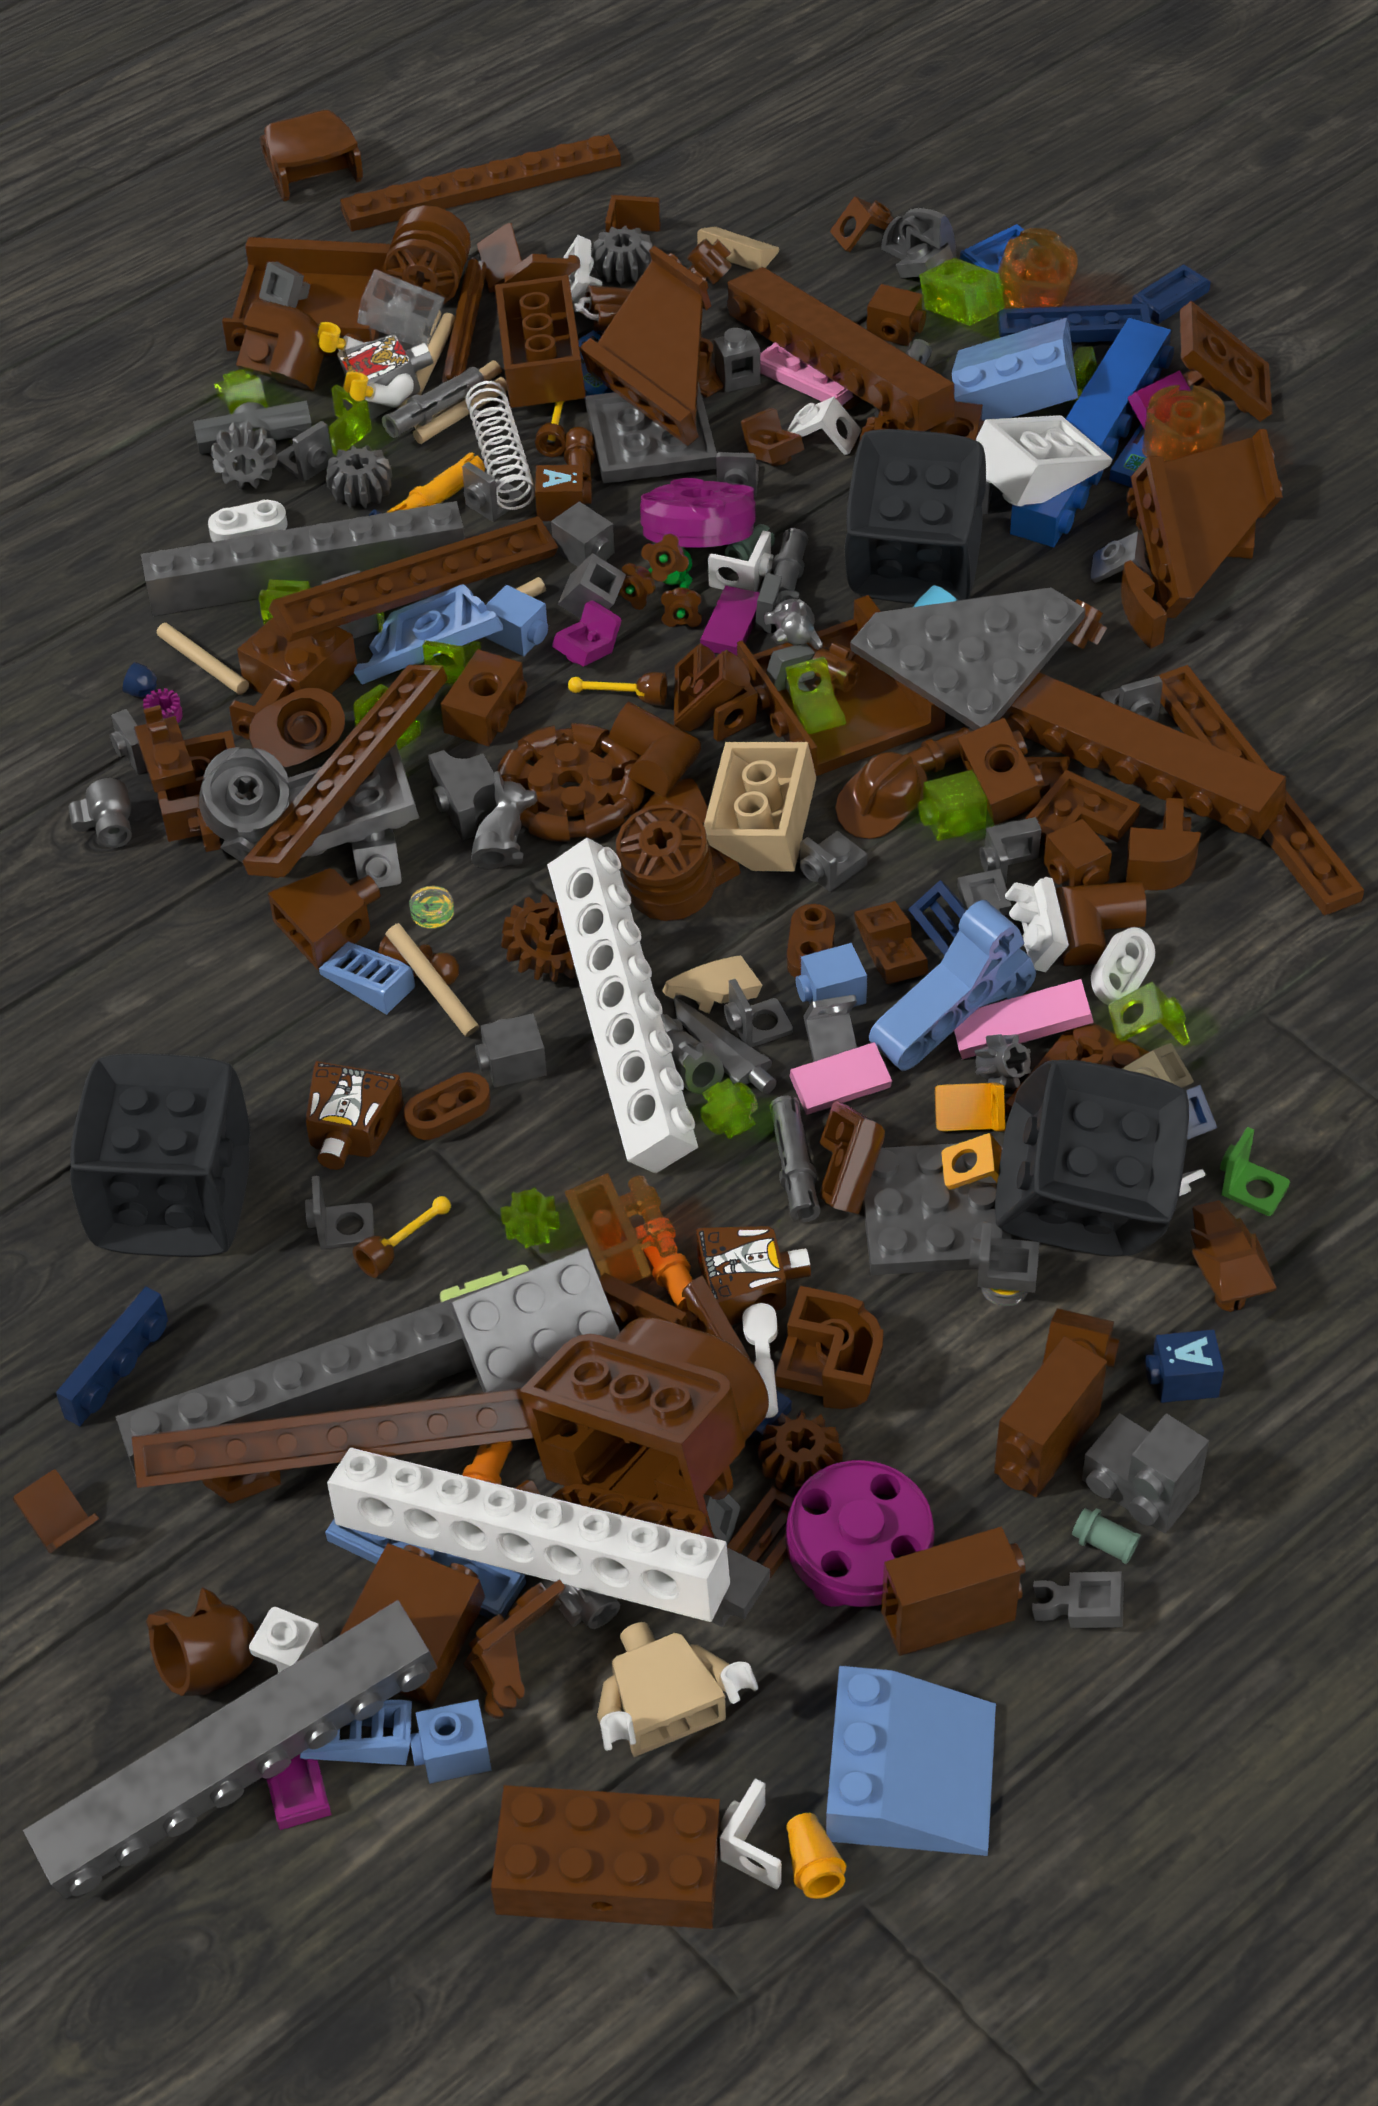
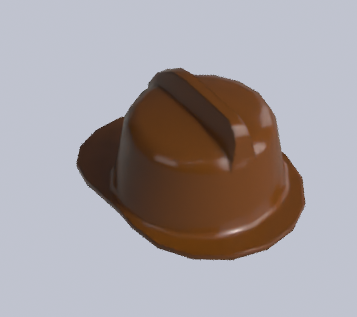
M304 688L264 707L255 714L249 726V740L253 749L265 750L273 755L283 767H291L307 761L334 745L344 730L345 715L341 704L332 694L320 688Z
M886 752L876 755L845 784L839 793L836 803L838 821L845 831L857 838L874 839L886 835L895 829L925 798L928 788L925 771L908 754L902 755Z

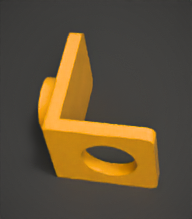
M996 1082L937 1085L935 1087L937 1130L993 1129L998 1132L1005 1131L1004 1085Z
M991 1133L942 1150L944 1182L948 1189H955L989 1176L997 1183L1002 1147ZM966 1153L977 1154V1162L971 1170L965 1173L955 1172V1163L959 1157Z

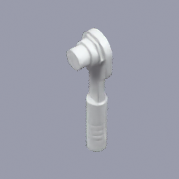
M758 1303L751 1305L744 1311L742 1317L745 1339L750 1344L755 1345L756 1361L754 1366L763 1378L769 1396V1408L765 1418H771L778 1413L774 1362L771 1360L769 1343L773 1342L778 1335V1324L775 1309L768 1304Z

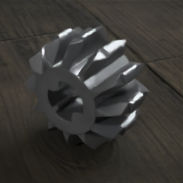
M626 225L622 229L611 227L609 233H599L598 240L594 242V248H592L594 268L597 275L605 277L606 282L616 280L620 286L625 281L636 284L637 278H641L652 261L649 249L652 248L650 236L642 234L640 228L629 230Z
M248 421L244 425V429H239L232 422L229 426V433L220 430L217 434V443H214L211 447L215 473H222V480H224L225 484L232 480H237V486L240 490L244 486V482H250L251 485L257 488L259 478L269 480L272 476V468H275L277 465V455L274 452L276 450V443L274 439L266 438L267 431L264 427L253 431L252 424Z
M352 445L351 450H338L337 457L328 459L327 488L330 489V494H333L336 503L346 502L349 508L354 507L356 504H362L366 509L367 503H380L382 496L390 494L392 469L388 459H385L382 450L372 451L369 445L362 449H356Z

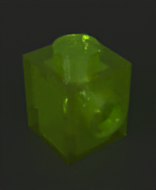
M969 770L924 782L923 801L918 803V811L923 825H930L937 841L985 829L988 799L973 771Z

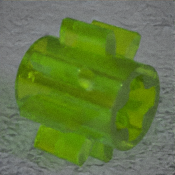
M727 1078L722 1083L717 1082L702 1093L708 1102L701 1107V1117L705 1125L713 1133L720 1135L725 1132L727 1137L731 1139L756 1124L750 1115L756 1112L758 1108L757 1100L751 1089L745 1084L737 1082L733 1085L731 1080Z
M536 1188L524 1190L518 1194L515 1192L511 1193V1207H501L502 1223L506 1224V1238L508 1240L516 1238L520 1243L524 1244L525 1248L539 1245L543 1242L548 1244L550 1242L549 1229L560 1228L559 1212H556L554 1196L545 1198Z

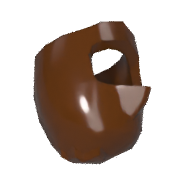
M203 1587L200 1591L196 1610L191 1617L163 1609L149 1614L146 1620L155 1666L164 1683L173 1693L178 1695H206L224 1688L239 1677L255 1658L249 1648L255 1636L253 1624L249 1623L245 1615L237 1608L224 1604L212 1591Z

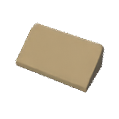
M718 227L701 228L697 232L698 244L705 238L711 244L719 239L731 252L726 258L729 262L752 270L761 267L766 268L779 252L778 247Z

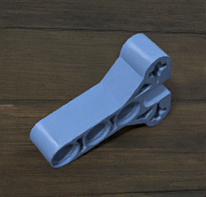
M980 900L974 903L960 919L959 931L941 963L879 1018L870 1030L869 1041L871 1043L875 1042L877 1048L901 1071H906L918 1064L979 1007L1004 998L1011 999L1022 996L1033 984L1036 970L1031 958L1020 949L1024 944L1020 930L987 900Z

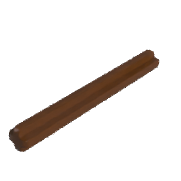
M476 258L468 260V265L465 268L442 383L466 371L487 270L486 263L478 261Z

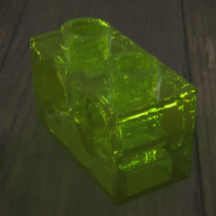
M952 258L919 274L925 309L970 326L1005 309L1002 294L1004 288L999 273L957 258Z

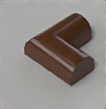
M701 643L675 665L674 726L685 731L698 729L714 715L715 708L730 701L750 682V673L744 662L728 650L722 651L716 657L711 649Z
M629 701L621 709L608 738L640 755V758L630 769L628 777L663 797L666 796L698 758L701 750V743L698 738Z
M1142 881L1055 888L1069 944L1062 953L1064 966L1097 964L1107 947L1104 935L1105 929L1145 927L1146 896Z
M837 1101L832 1105L820 1140V1145L833 1154L819 1193V1198L833 1208L859 1214L885 1139V1131L877 1122L852 1107Z

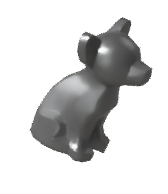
M792 598L784 600L772 612H766L764 615L766 625L775 624L777 631L771 637L776 644L788 642L792 645H801L808 642L817 650L823 647L813 626L815 623L814 614L811 608L801 599Z
M499 771L494 772L497 807L480 824L472 849V863L484 869L522 863L523 853L520 852V846L516 842L522 826L519 814L537 801L536 791L526 790L520 783L503 781Z
M662 1012L661 1018L665 1032L673 1044V1051L671 1053L674 1064L683 1080L684 1087L695 1094H703L715 1089L723 1078L724 1068L723 1062L714 1053V1045L707 1040L698 1042L687 1032H683L680 1020L672 1019Z

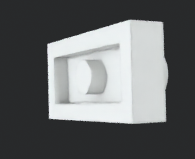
M579 235L563 257L568 258L569 255H576L580 258L581 267L569 275L573 304L579 303V300L585 297L588 286H602L600 280L590 276L594 264V258L591 257V240Z
M1040 878L1034 887L1015 882L1005 894L1007 900L1017 902L1009 911V916L1014 920L1022 922L1024 947L1026 948L1027 955L1032 960L1035 970L1046 972L1069 946L1053 878Z

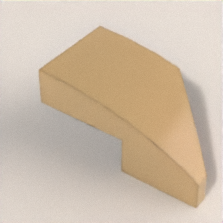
M739 955L716 960L683 972L666 981L663 992L666 996L673 999L676 995H684L696 1000L699 1010L709 1014L714 1001L718 1003L729 1002V980H737L746 999L757 998L762 984L743 957Z

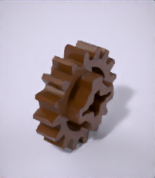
M542 894L540 903H535L530 897L525 898L523 908L513 905L510 917H505L502 930L501 947L508 949L507 961L519 960L518 971L523 973L530 968L534 970V979L539 980L543 973L549 974L552 982H557L559 973L563 972L570 979L574 978L576 969L557 901L556 903L550 902L547 894Z

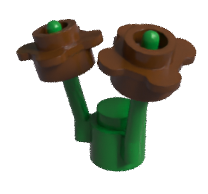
M666 534L663 536L662 541L656 544L648 543L642 548V557L648 560L651 566L649 570L632 563H627L622 567V572L626 576L618 595L630 601L633 608L641 610L647 605L646 598L656 589L655 580L668 585L679 584L680 588L666 591L661 597V603L665 605L662 622L669 627H674L676 624H687L690 627H696L702 621V616L698 613L701 596L689 589L693 581L692 577L688 574L692 567V558L683 549L684 547L679 545V539L674 534Z

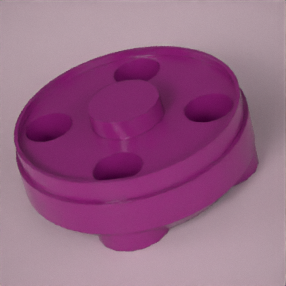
M697 478L673 480L670 484L660 486L651 492L641 495L640 520L643 526V535L648 540L658 543L662 541L664 535L674 534L678 537L681 547H713L745 540L753 534L756 521L754 488L747 485L704 481Z
M855 1460L840 1462L815 1473L799 1489L787 1518L786 1549L791 1565L800 1579L812 1589L815 1598L822 1604L831 1607L842 1605L858 1607L881 1605L884 1562L895 1559L899 1555H908L931 1548L934 1544L932 1513L922 1491L903 1473L887 1465L872 1461ZM885 1494L893 1499L882 1500L877 1498L876 1495ZM806 1507L823 1511L824 1514L813 1515L804 1509ZM836 1570L842 1572L845 1576L831 1577L825 1572Z

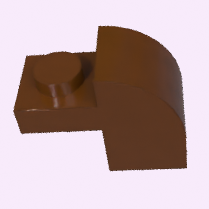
M1166 798L1163 829L1130 827L1126 882L1142 881L1145 890L1158 891L1179 886L1192 875L1196 866L1201 832H1191V817H1183L1184 799Z

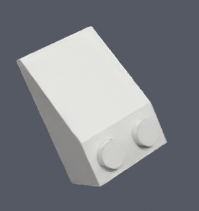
M1061 415L985 419L976 438V441L982 444L985 451L986 482L995 485L1003 492L1004 499L1016 506L1044 503L1107 468L1113 460Z

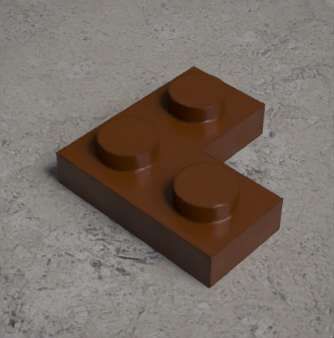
M1066 770L1025 819L1036 817L1041 827L1040 843L1046 845L1047 834L1081 819H1084L1094 832L1118 842L1139 817L1140 804Z

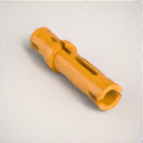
M468 453L459 462L449 467L423 487H415L409 492L407 499L388 510L387 513L442 503L464 488L462 466L470 462L485 472L483 461L478 455L474 458V453Z

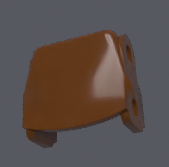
M321 110L270 123L265 127L264 135L260 136L265 161L273 175L275 187L283 202L289 200L288 183L345 168H349L356 183L362 181L363 169L358 143L350 128L331 110Z

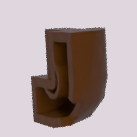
M257 298L250 306L243 323L246 332L236 366L240 370L275 378L278 383L314 392L324 357V351L320 348L317 337L319 325L310 315L294 307Z
M800 1286L787 1324L788 1337L775 1374L776 1387L822 1396L825 1408L846 1409L857 1407L867 1401L883 1351L884 1331L881 1329L878 1320L864 1308L863 1301L848 1295Z

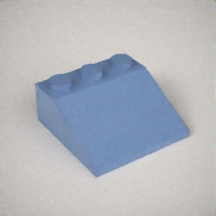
M1060 319L958 350L952 369L955 401L983 404L982 420L985 421V419L1012 418L1077 399L1078 391L1068 319Z
M839 1666L826 1816V1834L831 1842L988 1856L996 1704L893 1670Z

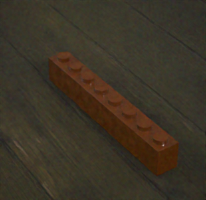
M761 267L728 281L727 307L729 315L773 343H777L784 350L909 429L926 431L954 418L953 382L778 275Z
M1040 672L1000 718L1005 717L1012 732L1019 730L1022 737L1043 745L1051 752L1062 753L1080 761L1088 768L1099 769L1115 776L1125 784H1133L1145 789L1159 799H1184V807L1190 809L1196 815L1207 816L1227 825L1235 832L1246 833L1257 839L1262 837L1286 804V776Z

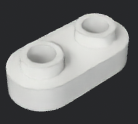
M261 500L220 509L211 515L208 520L211 540L216 542L286 530L287 517L285 508L281 503L273 500Z
M1131 927L1115 934L1095 965L1091 974V985L1095 995L1103 1003L1117 1005L1131 999L1148 973L1155 959V948L1151 938L1145 931L1137 927Z

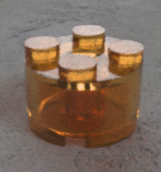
M1029 228L1021 231L1019 236L1013 240L1011 238L1007 242L995 277V288L1001 299L1000 303L1003 309L1061 307L1064 304L1077 271L1078 258L1071 245L1068 248L1061 242L1062 237L1059 234L1047 229Z
M1180 385L1168 386L1157 391L1150 398L1147 409L1142 447L1143 454L1146 457H1163L1165 463L1222 446L1226 419L1225 406L1222 399L1214 392L1194 385L1192 391L1179 390Z

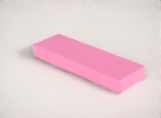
M777 343L772 344L760 353V374L822 402L835 397L843 405L854 397L851 391L784 350Z
M1079 979L980 1007L960 1024L954 1032L963 1060L977 1056L975 1050L988 1046L986 1043V1036L1002 1034L1003 1036L1017 1034L1019 1035L1018 1043L1020 1044L1094 1022L1082 980Z

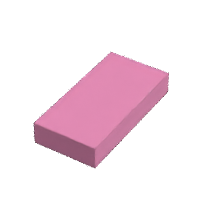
M875 1042L790 1070L789 1075L806 1115L830 1108L835 1101L845 1103L888 1089L892 1083V1079Z

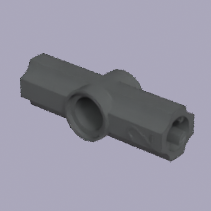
M307 401L268 408L256 402H247L237 407L234 414L193 421L200 455L211 453L212 445L217 443L219 431L229 433V426L232 422L239 429H244V425L248 421L252 424L253 431L264 427L267 431L266 438H273L274 441L296 437L312 427Z

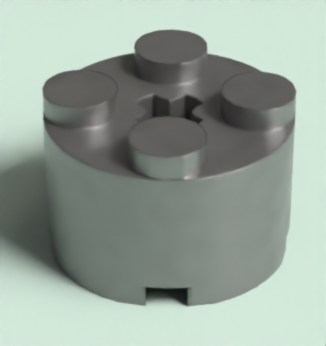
M235 747L221 752L209 763L202 780L199 807L205 823L216 835L227 841L238 837H243L251 843L260 841L286 810L289 799L287 773L282 764L273 755L262 749ZM237 791L242 795L249 791L252 793L251 800L247 798L239 799L236 796Z

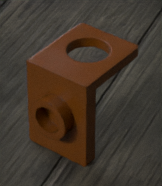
M611 195L605 220L606 232L609 233L611 227L622 229L625 225L629 230L640 228L641 231L659 232L661 227L660 198Z
M854 196L830 232L845 251L851 252L870 224L886 230L894 218L891 216L892 212L882 203L874 201L871 204ZM851 218H855L856 228L849 237H845L844 227Z
M750 682L730 701L715 708L713 738L717 742L756 722L758 691L752 687ZM732 711L739 715L732 724L724 726L727 716Z
M53 1469L13 1497V1501L49 1553H52L99 1520L96 1513L89 1517L87 1516L56 1469Z

